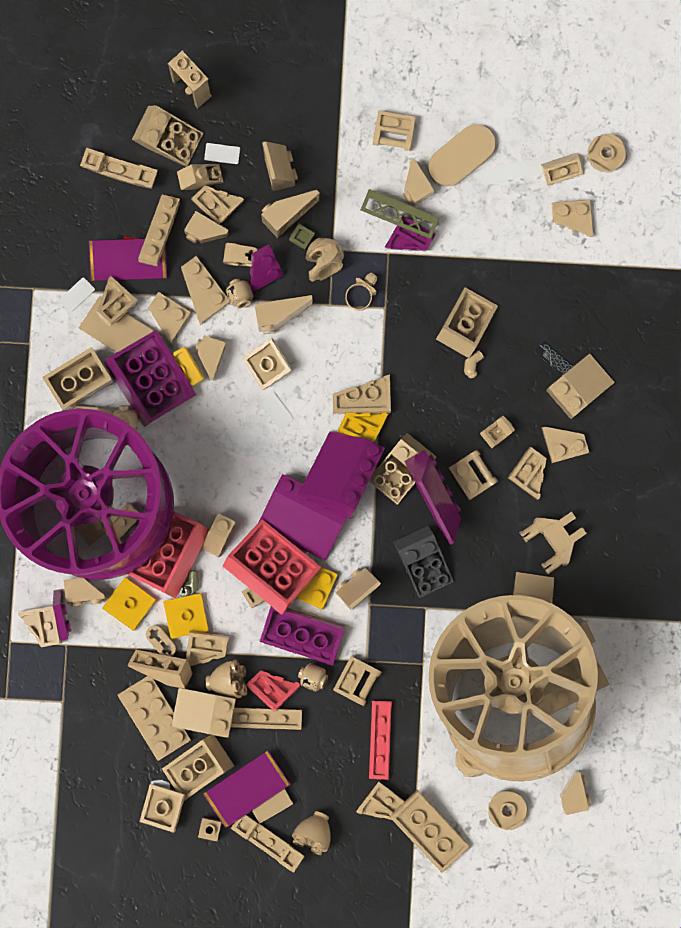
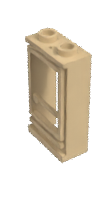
M183 51L168 63L172 81L176 84L182 79L188 85L185 92L187 95L193 94L197 109L212 97L209 92L208 78Z

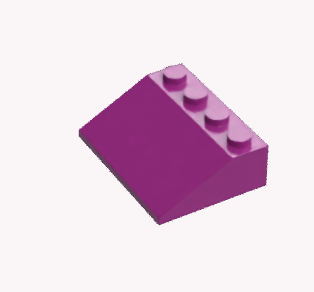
M154 330L104 361L132 409L136 410L138 418L144 427L196 396L195 391L157 330Z
M329 431L298 494L351 519L385 448L368 439Z
M423 450L404 462L435 522L451 545L454 543L461 520L458 512L461 510L456 501L452 502L450 497L453 494L448 485L444 487L442 481L445 479L440 470L436 471L434 466L437 463L432 454L428 456L426 451Z
M282 474L259 522L263 519L296 547L325 561L347 517L299 495L298 493L303 484Z

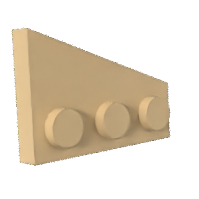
M197 256L181 267L201 325L228 305L230 301Z
M390 374L375 381L371 380L366 384L334 393L333 414L391 413Z

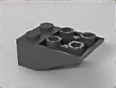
M429 526L394 541L400 559L419 598L454 582Z

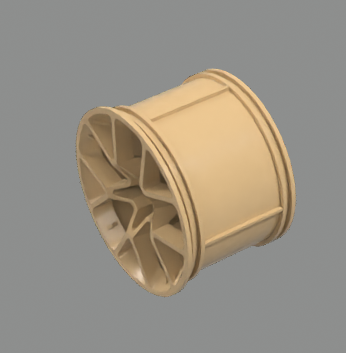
M522 595L499 596L469 607L445 628L431 656L429 666L430 694L436 712L446 726L455 748L473 767L501 780L523 782L541 779L560 771L570 764L583 750L592 733L596 716L597 661L586 633L565 611L547 601ZM514 643L510 655L499 660L484 654L487 650L499 645ZM531 643L552 649L561 656L548 666L539 667L528 657L527 648ZM570 662L580 675L582 685L559 676L555 672ZM465 669H481L485 676V693L452 701L456 684ZM548 682L571 690L579 696L573 713L564 724H561L536 707L543 697ZM484 705L475 733L470 731L455 714L457 710ZM492 707L499 709L503 713H522L518 744L503 745L487 741L484 738L483 733ZM532 714L555 730L554 733L542 740L528 744L526 739L529 715Z

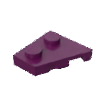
M405 216L401 217L403 224L410 225L415 223ZM419 225L421 231L429 234L430 230ZM396 226L385 248L426 252L436 234L433 233L431 239Z
M269 244L252 253V266L250 267L251 284L249 285L252 292H255L284 274Z
M61 589L54 590L53 610L60 640H67L69 632L72 631L70 620L66 618V614H68L67 606L63 602Z

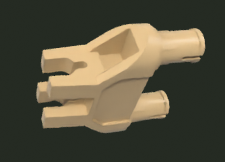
M572 512L560 520L535 518L532 525L519 532L522 537L529 533V535L523 538L526 543L539 533L543 534L555 551V556L541 564L543 568L551 565L545 570L547 574H550V572L561 565H568L574 542L587 534L583 528H580L570 536L568 535L564 526L576 518Z

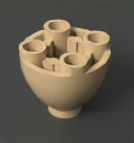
M237 660L227 661L218 666L211 675L206 676L208 691H214L220 696L241 698L247 695V687L244 682V677L246 676L245 666L240 665Z
M315 811L313 816L303 820L296 827L292 834L294 838L293 843L300 847L305 845L311 848V852L317 855L327 852L331 840L328 824L329 817Z

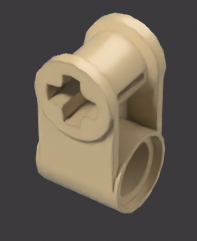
M226 243L223 263L251 267L252 262L249 261L247 256H251V253H254L257 249L234 243Z

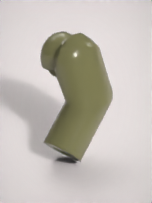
M189 571V581L180 589L181 596H190L198 589V571Z

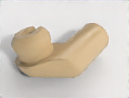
M479 350L465 360L464 372L468 378L476 377V363L484 358Z

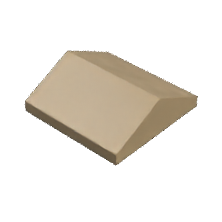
M273 338L268 339L242 358L262 390L276 383L292 371Z
M150 784L140 822L175 832L185 794Z

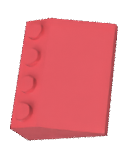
M174 511L170 530L159 550L144 565L128 573V575L176 598L210 529Z
M263 519L232 550L223 564L227 571L281 615L290 607L322 568Z

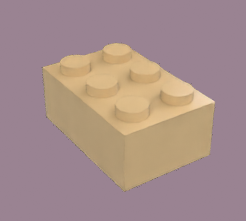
M92 347L42 377L62 410L73 408L113 383L112 378Z

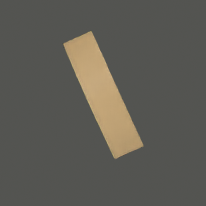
M86 148L80 165L98 174L151 189L158 173L156 169L125 162Z
M247 815L239 819L231 827L233 831L255 844L293 873L305 857L283 839Z

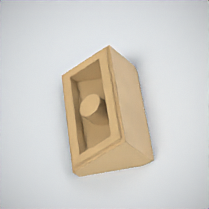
M577 153L541 164L548 186L584 174L581 160Z

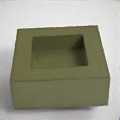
M298 224L289 241L306 250L315 233Z

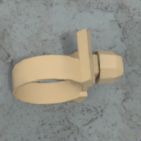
M369 273L364 278L365 282L360 278H356V284L348 288L346 298L348 291L355 286L365 287L371 296L369 304L362 309L351 307L345 298L347 305L352 310H365L369 307L372 296L376 295V290L371 287L377 281V276L373 273Z

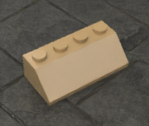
M570 662L555 672L559 676L582 685L580 675ZM597 662L598 691L610 685ZM548 682L543 697L536 707L551 715L577 702L579 696L571 690Z

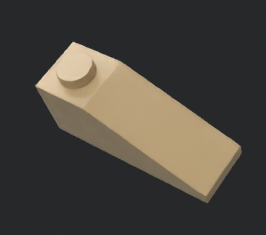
M135 650L128 663L130 668L168 686L183 689L186 688L193 674L186 659Z

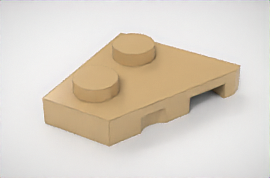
M204 186L191 198L212 221L219 225L244 202L242 197H236L208 186Z
M590 200L554 202L551 204L553 223L565 226L572 231L583 233L587 237H593Z
M110 276L96 315L111 327L137 304V299Z
M160 292L157 293L148 307L168 342L172 344L191 312Z
M542 427L552 463L589 453L584 434Z
M529 447L508 479L539 500L546 458L532 447Z
M53 606L18 612V616L27 624L29 631L35 635L41 647L62 644Z
M190 631L186 660L190 668L199 663L203 664L212 659L225 657L228 636Z
M378 781L356 812L392 820L389 816L405 801Z

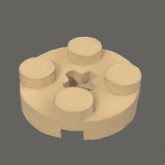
M613 134L597 136L588 147L587 159L592 167L600 172H613L623 164L626 157L622 140ZM607 149L611 150V151H610V154H611L612 156H611V157H608V156H607V157L605 158V157L603 156L602 150H604V151H606Z
M501 791L492 797L488 804V815L495 826L505 830H513L523 824L527 805L519 794L513 791ZM505 805L508 807L512 806L513 808L509 816L502 813Z

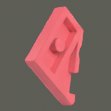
M260 671L247 683V687L275 712L300 688V684L298 682L292 683L283 680L284 678L272 676L267 672Z

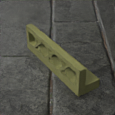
M371 189L368 190L360 211L431 239L439 221L437 216ZM369 199L378 202L380 208L371 211L366 209V205ZM393 208L396 210L397 216L388 218L385 216L383 209ZM410 215L414 218L415 223L410 225L403 224L401 216ZM421 222L432 224L429 234L421 231L418 224Z

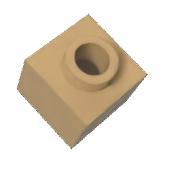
M203 817L198 837L218 841L222 822ZM208 826L213 828L212 833L206 832Z

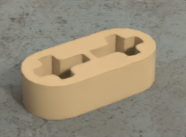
M151 626L147 629L146 638L159 654L172 657L176 653V645L162 628ZM152 629L154 631L159 630L158 636L161 638V641H158L156 638H150L152 635L150 631ZM162 642L167 646L172 645V652L170 654L168 652L163 653L164 647L161 645Z

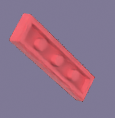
M372 701L369 779L389 780L391 701Z

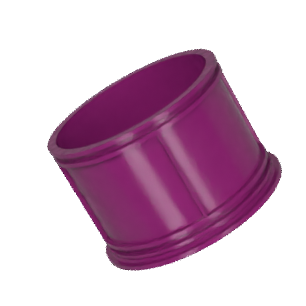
M68 409L47 415L30 425L17 437L1 463V524L13 545L24 556L48 570L90 580L121 577L138 569L150 560L159 550L170 530L174 513V494L164 465L151 451L144 438L133 427L109 413L93 409ZM92 439L117 440L104 468L98 469L93 466L84 465L79 460L83 441ZM129 445L140 460L143 469L113 471L124 447ZM72 446L71 453L68 454L65 449ZM60 455L65 460L66 472L56 484L46 485L40 481V478L51 461ZM134 477L146 479L147 501L143 512L111 509L114 500L113 479ZM36 488H40V492L35 494ZM48 498L56 503L62 519L61 522L41 537L34 518V505ZM111 516L138 519L140 521L133 534L123 544L119 543L110 519ZM102 519L113 550L96 558L81 559L78 554L75 526L93 524ZM65 529L71 559L54 555L46 546Z

